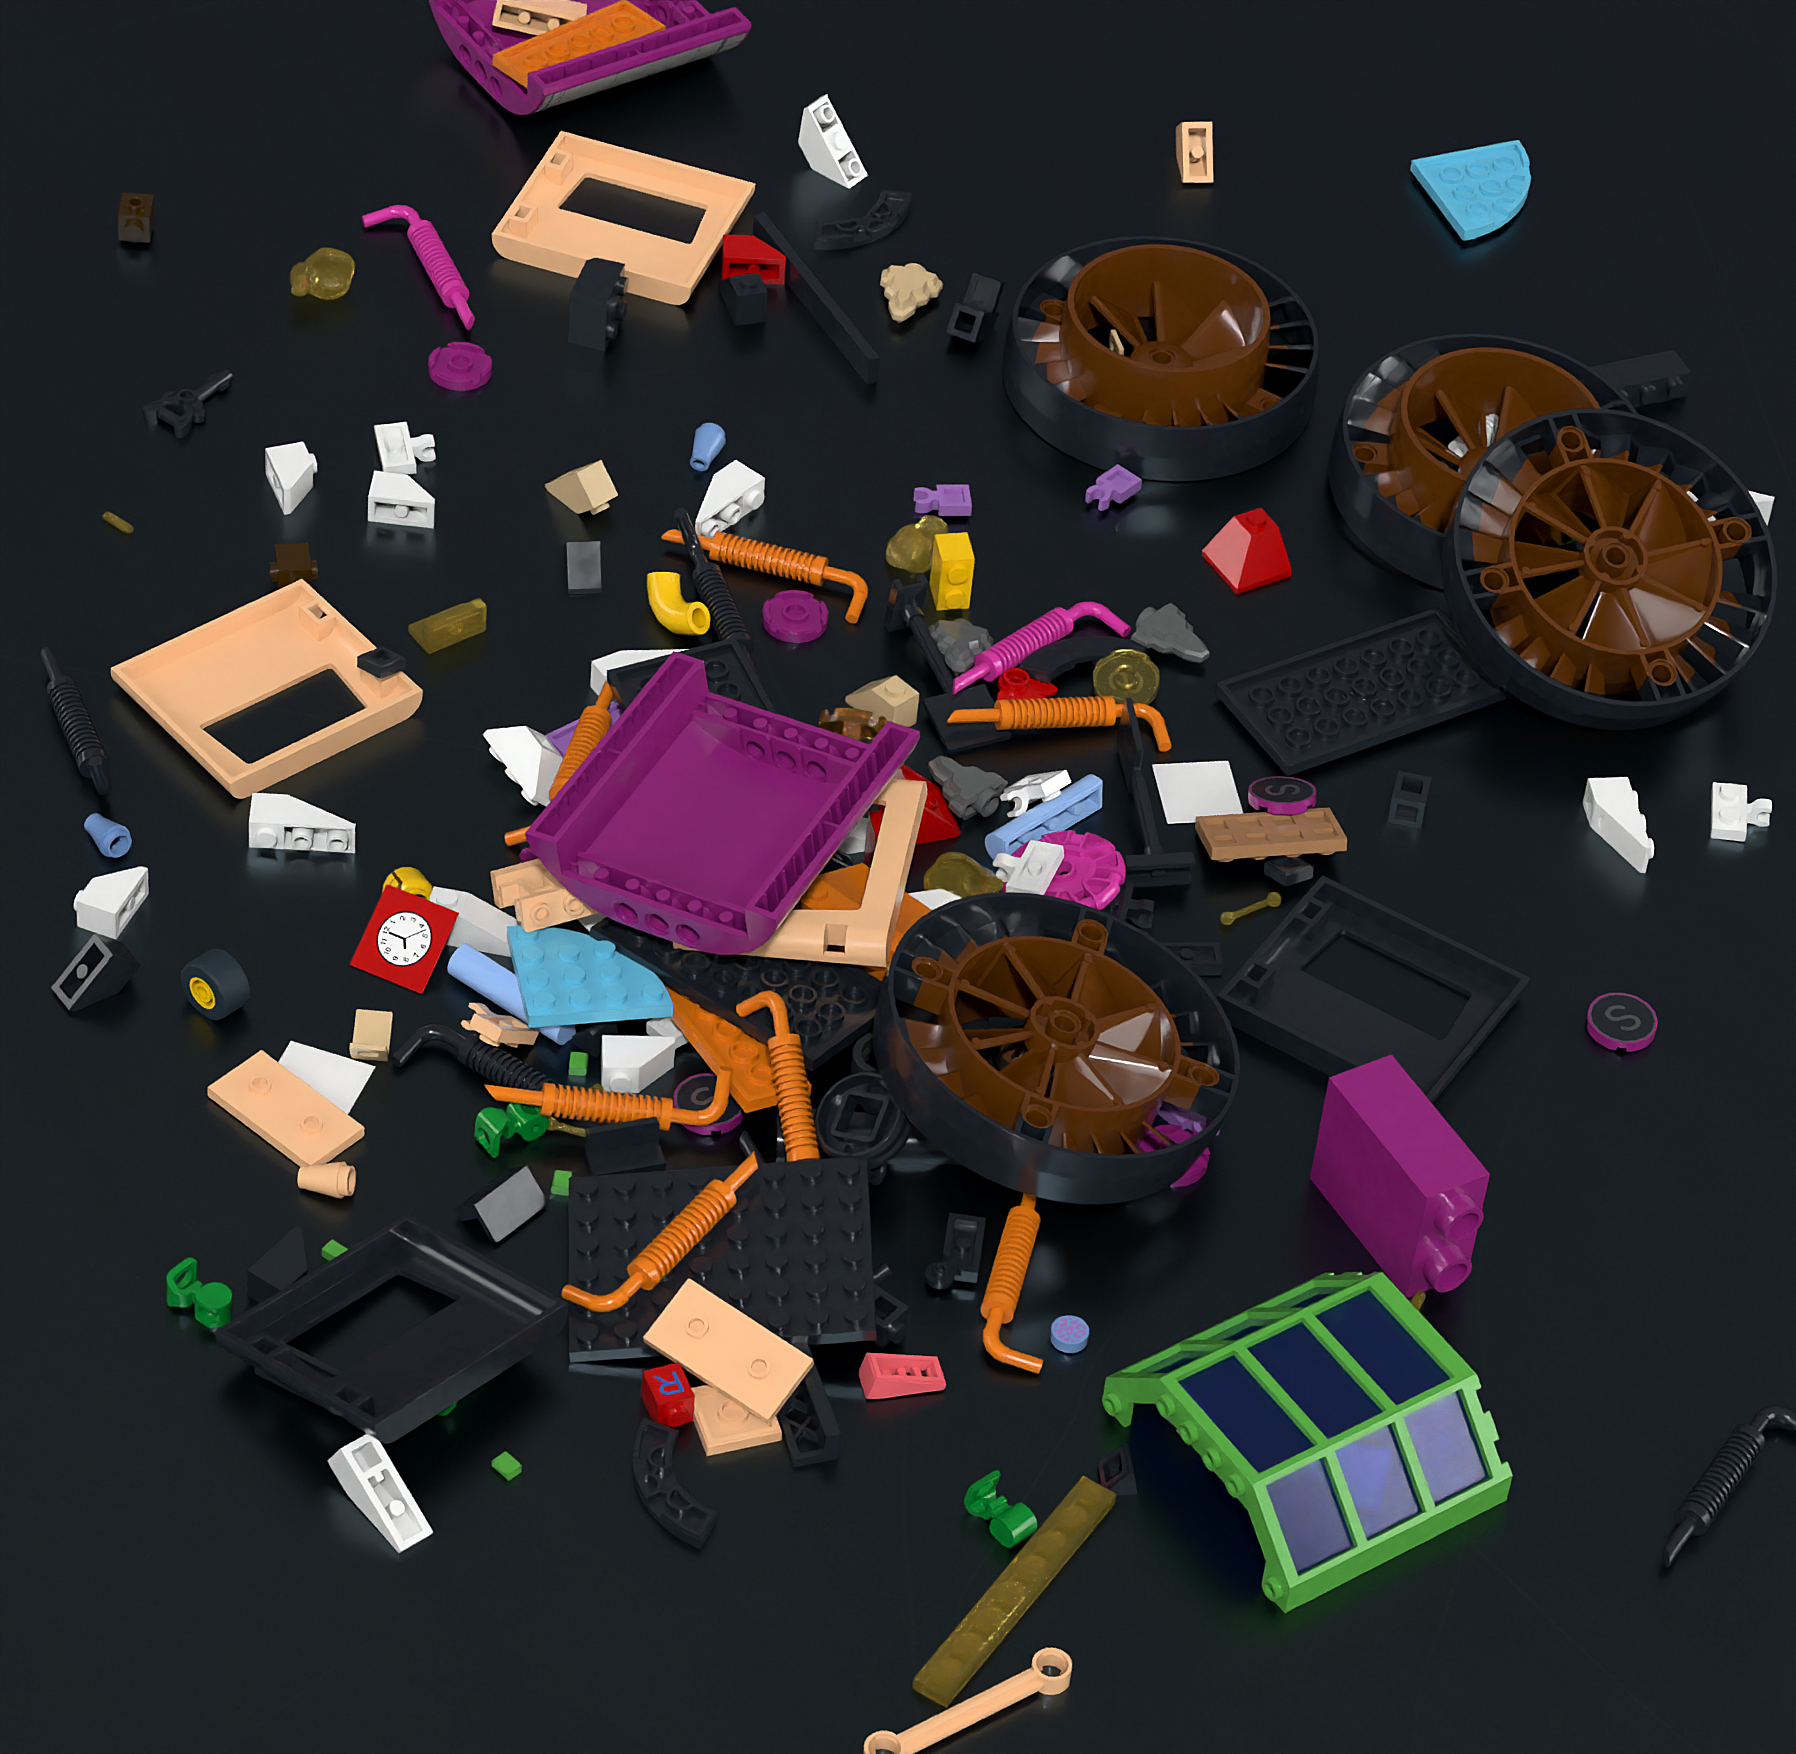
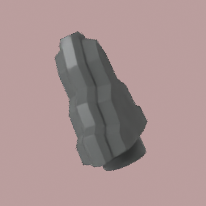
M1172 603L1163 606L1159 610L1148 607L1137 619V630L1131 637V640L1147 646L1148 650L1152 649L1162 655L1175 654L1186 662L1195 664L1202 663L1209 658L1210 654L1204 642L1193 633V626L1185 620L1186 615Z
M956 619L952 622L938 620L934 625L928 627L942 657L955 677L973 667L976 655L990 648L994 640L989 636L988 629L973 626L965 619Z
M943 756L936 757L928 763L933 779L943 786L942 795L949 801L948 808L958 817L966 820L977 813L983 817H988L996 811L1001 802L1000 796L1008 785V781L995 772L986 773L975 766L963 767L953 759Z

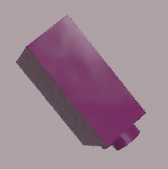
M1392 1054L1329 1077L1310 1179L1406 1298L1431 1288H1435L1438 1292H1447L1458 1287L1466 1280L1472 1270L1471 1256L1477 1230L1484 1217L1482 1208L1490 1173Z

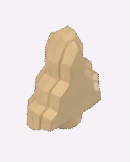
M910 263L904 267L891 265L888 269L882 271L880 285L885 288L884 296L890 300L888 309L891 317L898 323L912 316L916 309L926 305L932 298L938 297L943 288V283L936 274L927 272L924 267L917 263Z

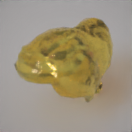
M320 248L311 254L305 262H300L293 266L289 280L292 286V294L302 297L310 293L327 301L344 296L349 290L356 265L353 258L335 248Z
M924 515L918 523L905 525L888 541L885 551L887 562L893 567L906 569L912 574L930 570L935 534H948L947 525L941 518L932 515Z
M948 852L940 855L935 864L926 870L923 877L925 891L944 889L962 898L986 893H998L1004 887L1003 881L998 879L993 871L980 865L966 854L959 852Z

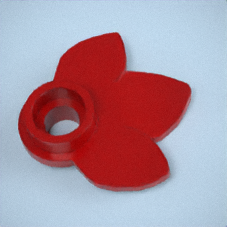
M1008 668L999 677L998 688L1000 691L997 694V700L1043 699L1056 694L1058 689L1052 683L1048 684L1030 678L1029 674L1023 669Z

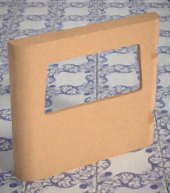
M561 131L493 231L492 243L496 251L509 260L578 278L586 260L597 257L624 263V277L629 278L628 293L672 305H680L688 301L722 246L723 235L730 233L754 194L755 183ZM589 177L706 209V212L693 242L686 244L562 210L559 207L585 178Z
M303 579L111 668L112 679L233 797L238 799L249 797L252 793H257L408 719L420 706L423 696V690L402 671L379 679L358 668L357 656L377 648ZM323 612L327 615L323 618H320ZM326 669H333L365 706V709L252 764L245 763L203 730V728Z
M891 779L873 804L884 805L885 811L860 909L791 910L774 934L762 946L739 955L887 967L928 793L926 781ZM673 942V949L681 948L682 950L700 951ZM828 945L845 946V953L827 951Z

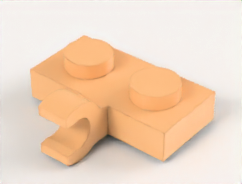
M469 1003L468 1007L475 1010L476 1013H474L471 1020H462L461 1025L467 1030L481 1033L479 1039L493 1046H499L500 1043H504L515 1048L519 1044L534 1045L539 1031L534 1028H528L527 1024L512 1016L496 1015L484 1004Z

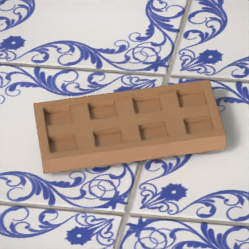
M1329 807L1307 809L1304 813L1289 816L1256 812L1198 816L1195 821V830L1211 860L1230 862L1237 858L1262 860L1268 856L1279 855L1298 857L1301 854L1308 853L1331 855L1336 851L1347 850V837Z

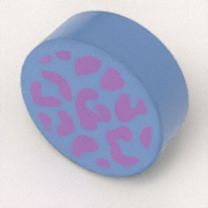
M1066 1315L1057 1318L1053 1322L1050 1340L1055 1348L1062 1352L1075 1353L1086 1347L1089 1327L1084 1320L1076 1316Z

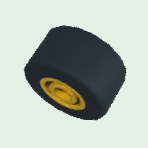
M215 948L206 951L186 964L181 972L182 986L189 1002L195 1009L214 1021L227 1017L245 1005L250 997V986L245 972L234 957L223 950Z

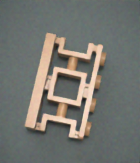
M539 859L490 871L495 905L500 909L515 905L516 918L519 922L521 921L525 932L539 930L599 913L560 884Z

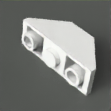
M827 94L821 96L803 111L798 143L813 170L847 188H851L866 177L867 173Z
M527 726L487 730L483 736L491 745L489 748L490 753L506 765L505 773L514 782L521 785L523 797L535 806L540 803L547 807L551 802L549 790L563 759L547 736Z

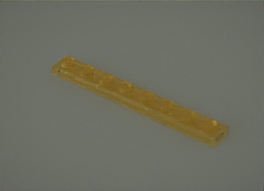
M1083 1476L915 1676L913 1689L947 1708L1113 1507L1116 1493Z

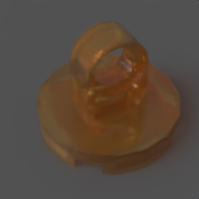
M835 708V715H829L827 709L820 712L818 727L860 741V739H874L888 720L884 716L879 717L878 721L872 719L873 712Z

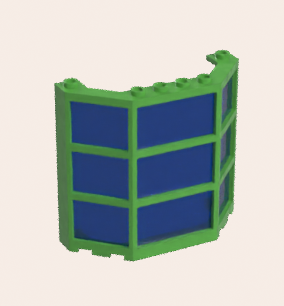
M1326 1272L1107 1376L1102 1402L1109 1415L1115 1416L1125 1428L1131 1425L1134 1403L1156 1404L1159 1413L1171 1421L1179 1431L1183 1441L1186 1444H1191L1202 1457L1205 1466L1210 1471H1214L1225 1483L1230 1495L1238 1498L1246 1507L1266 1560L1261 1586L1267 1598L1273 1602L1275 1601L1284 1613L1506 1501L1513 1476L1508 1462H1500L1494 1441L1498 1440L1499 1436L1490 1411L1483 1412L1479 1403L1476 1390L1480 1389L1481 1385L1477 1374L1383 1272H1373L1369 1275H1362V1272H1345L1341 1275H1334V1272Z

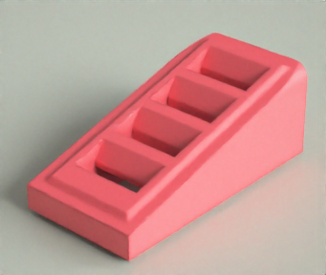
M866 1353L859 1369V1378L866 1399H882L944 1390L946 1386L938 1357ZM922 1370H925L927 1377L922 1376Z

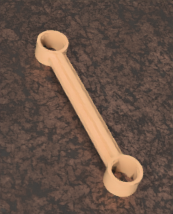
M1042 1649L1034 1655L1030 1669L896 1735L889 1731H878L871 1734L865 1741L863 1754H876L875 1750L887 1749L894 1754H914L1037 1691L1047 1695L1062 1693L1070 1683L1072 1661L1060 1649ZM1043 1666L1059 1668L1061 1670L1060 1676L1049 1677L1042 1674Z

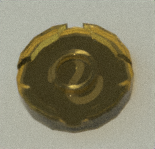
M1118 649L1110 652V656L1102 658L1097 662L1093 672V689L1095 694L1099 697L1112 696L1115 704H1124L1125 698L1132 697L1133 703L1148 705L1155 699L1160 687L1159 669L1156 664L1154 665L1150 661V657L1145 653L1133 649Z

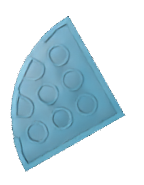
M1519 140L1412 160L1410 168L1411 172L1463 241L1476 239L1509 222L1524 205L1531 180L1529 158Z
M522 925L507 926L506 938L528 1028L673 1017V1003L662 981L654 972L616 952V947L613 943L606 940L597 941L591 938L590 935L560 928L546 927L525 932Z

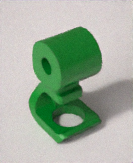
M510 1103L506 1112L503 1109L488 1107L483 1109L476 1118L474 1137L493 1158H496L499 1153L500 1137L502 1134L508 1139L514 1133H518L525 1141H533L545 1133L549 1126V1119L546 1116H540L539 1107L535 1105ZM484 1131L487 1133L489 1137L490 1144L486 1140Z
M186 1258L169 1271L166 1277V1301L168 1306L184 1308L193 1303L195 1306V1318L209 1328H220L231 1321V1290L222 1283L213 1282L203 1286L199 1280L196 1281L197 1260ZM187 1271L184 1278L179 1283H177V1280L181 1276V1274Z
M995 1470L968 1488L964 1504L967 1511L972 1515L985 1520L993 1518L989 1526L990 1532L1003 1546L1012 1548L1035 1533L1038 1525L1034 1514L1025 1504L1016 1503L1013 1506H1009L1007 1499L1003 1495L996 1499L995 1488L1001 1474L999 1470Z

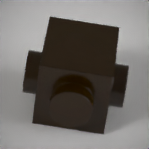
M123 192L118 212L119 240L134 243H150L155 220L154 195Z
M308 543L275 544V562L269 563L270 583H277V590L300 579H303L312 587V581L318 580L317 560H310Z

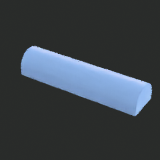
M1089 774L1062 790V794L1058 797L1038 804L988 834L985 838V846L990 857L994 860L998 853L1011 855L1024 843L1030 840L1038 841L1044 834L1064 831L1102 808V780L1095 775Z
M463 943L451 956L447 967L448 973L527 1024L516 975L467 943ZM575 1024L533 1027L559 1045H564L576 1033Z

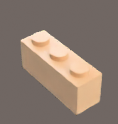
M496 0L492 25L538 36L585 16L587 4L570 0Z

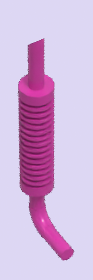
M406 205L389 206L388 208L363 215L362 221L365 228L398 218L409 222L410 227L407 231V236L444 305L457 310L466 329L469 331L475 320L466 303L469 298V290L432 223L421 220L419 214L413 208Z
M1092 601L1081 602L1068 610L1056 607L976 655L974 667L953 680L952 694L958 693L980 678L990 682L1003 675L1006 669L1018 666L1033 651L1070 634L1073 631V622L1080 617H1096L1122 637H1126L1130 633L1131 627L1100 603Z

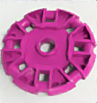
M1074 830L1044 834L1038 840L1040 842L1062 845L1064 848V858L1044 895L1074 901L1102 910L1120 892L1119 886L1125 881L1126 866L1121 853L1115 851V846L1108 840L1086 832L1084 835L1076 834ZM1030 841L1021 845L1011 856L1021 858ZM1064 871L1069 872L1065 875H1060ZM1000 882L1002 892H1006V884L1008 882Z

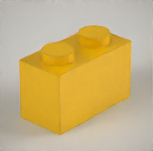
M967 532L935 534L929 585L936 610L969 608L975 558Z

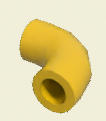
M653 572L647 574L649 604L660 624L678 635L696 636L708 631L711 620L707 607L701 602L688 603L683 600L679 574L672 572Z

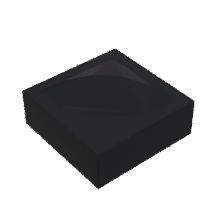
M382 646L357 656V667L381 679L405 670L406 658Z
M1282 856L1264 863V874L1287 887L1313 878V866L1298 857Z

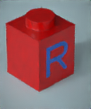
M680 1363L643 1371L641 1397L651 1419L669 1427H678L684 1423L692 1422L695 1395Z

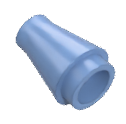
M704 423L696 429L692 458L690 460V465L694 469L706 471L725 445V432L720 426L714 423Z
M94 813L86 819L84 824L85 830L90 833L103 855L118 858L127 853L131 847L132 839L129 830L125 826L106 819L98 813Z

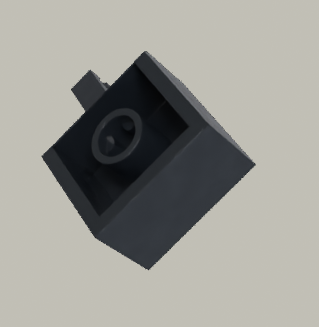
M597 257L586 260L570 292L568 343L605 351L610 339L614 340L616 338L619 320L624 321L627 312V302H623V296L626 295L629 278L624 277V263Z

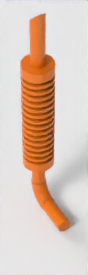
M669 530L661 537L663 540L685 545L680 530ZM716 531L713 538L697 535L703 550L710 551V560L718 562L722 560L723 563L728 562L730 565L735 563V566L739 567L741 565L742 568L747 567L751 570L754 568L755 571L760 569V572L764 573L766 571L767 574L773 572L775 576L779 574L780 577L785 576L788 579L792 577V580H797L798 578L800 582L804 580L805 583H809L811 581L812 585L820 587L825 579L850 586L854 590V596L845 619L849 623L858 622L868 597L866 582L856 573L829 567L827 557H816L814 554L809 556V553L806 552L803 555L802 551L797 552L794 549L790 551V548L784 550V547L780 546L778 548L777 545L771 546L769 543L765 545L764 542L759 543V541H752V539H747L746 541L744 537L740 539L739 536L734 537L732 534L727 536V533Z
M606 680L595 705L586 707L581 714L550 787L549 797L551 801L610 728L612 717L607 710L614 693ZM530 826L506 833V844L512 846L526 842L525 832Z
M1112 696L1063 697L1055 699L1032 698L1029 700L1003 699L996 700L994 708L955 710L949 717L947 724L995 722L997 730L1113 726L1116 718L1122 716L1124 704H1115ZM1133 703L1136 718H1142L1151 725L1158 749L1161 752L1170 750L1172 747L1160 712L1147 704Z
M770 990L760 992L737 1004L736 1011L739 1016L745 1017L764 1007H769L773 1016L776 1036L770 1038L767 1042L769 1053H771L772 1073L774 1074L778 1109L780 1110L781 1128L784 1131L782 1134L783 1138H785L784 1145H786L787 1162L820 1159L819 1149L817 1148L818 1142L816 1141L817 1136L815 1134L816 1129L813 1127L815 1123L812 1120L813 1113H811L812 1106H810L811 1099H809L806 1071L804 1070L805 1064L803 1063L804 1057L802 1056L803 1050L801 1049L800 1035L790 1034L787 1008L779 994Z
M726 1066L719 1067L712 1103L708 1108L698 1111L673 1108L672 1098L660 1097L658 1100L657 1096H653L651 1100L649 1095H646L644 1099L641 1094L636 1098V1094L633 1093L629 1097V1094L625 1092L622 1096L621 1092H616V1095H614V1091H609L607 1094L606 1090H602L600 1093L599 1089H595L592 1092V1088H587V1091H585L584 1087H580L578 1090L577 1086H573L571 1090L569 1085H566L563 1089L561 1084H558L556 1088L555 1084L545 1082L541 1091L484 1085L496 1101L539 1106L540 1116L551 1117L552 1113H554L556 1118L561 1114V1118L564 1119L568 1115L569 1119L572 1120L576 1116V1120H581L583 1117L584 1121H588L590 1118L591 1122H595L598 1119V1123H603L605 1120L606 1124H610L611 1121L612 1124H616L618 1122L657 1117L659 1130L668 1131L671 1123L707 1126L716 1122L725 1113L728 1105L733 1069Z
M755 1151L724 1182L716 1179L712 1180L627 1266V1272L630 1277L618 1289L608 1295L600 1296L593 1295L568 1284L562 1290V1298L583 1306L590 1311L601 1313L620 1308L640 1288L652 1290L691 1251L703 1236L736 1205L737 1199L734 1192L758 1169Z
M1023 1193L1020 1206L1013 1207L1008 1212L981 1305V1314L987 1320L983 1330V1343L987 1352L994 1359L1039 1374L1043 1364L1042 1359L1010 1349L999 1339L1001 1325L1010 1322L1014 1317L1041 1220L1039 1214L1034 1210L1038 1197Z

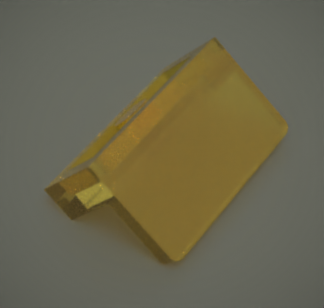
M480 598L465 604L462 603L410 624L408 632L430 654L486 631L487 606Z

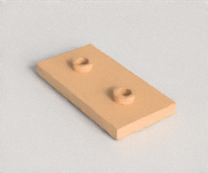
M262 1050L207 1087L209 1098L300 1167L326 1164L364 1137V1127Z
M689 1278L643 1337L644 1343L673 1362H679L682 1368L767 1424H770L814 1365L812 1358Z

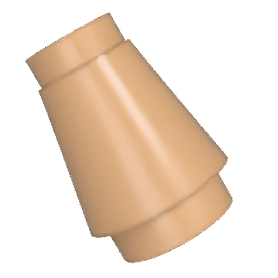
M345 1162L301 1166L298 1172V1186L302 1189L342 1199L344 1196H351L355 1189L354 1166H347Z

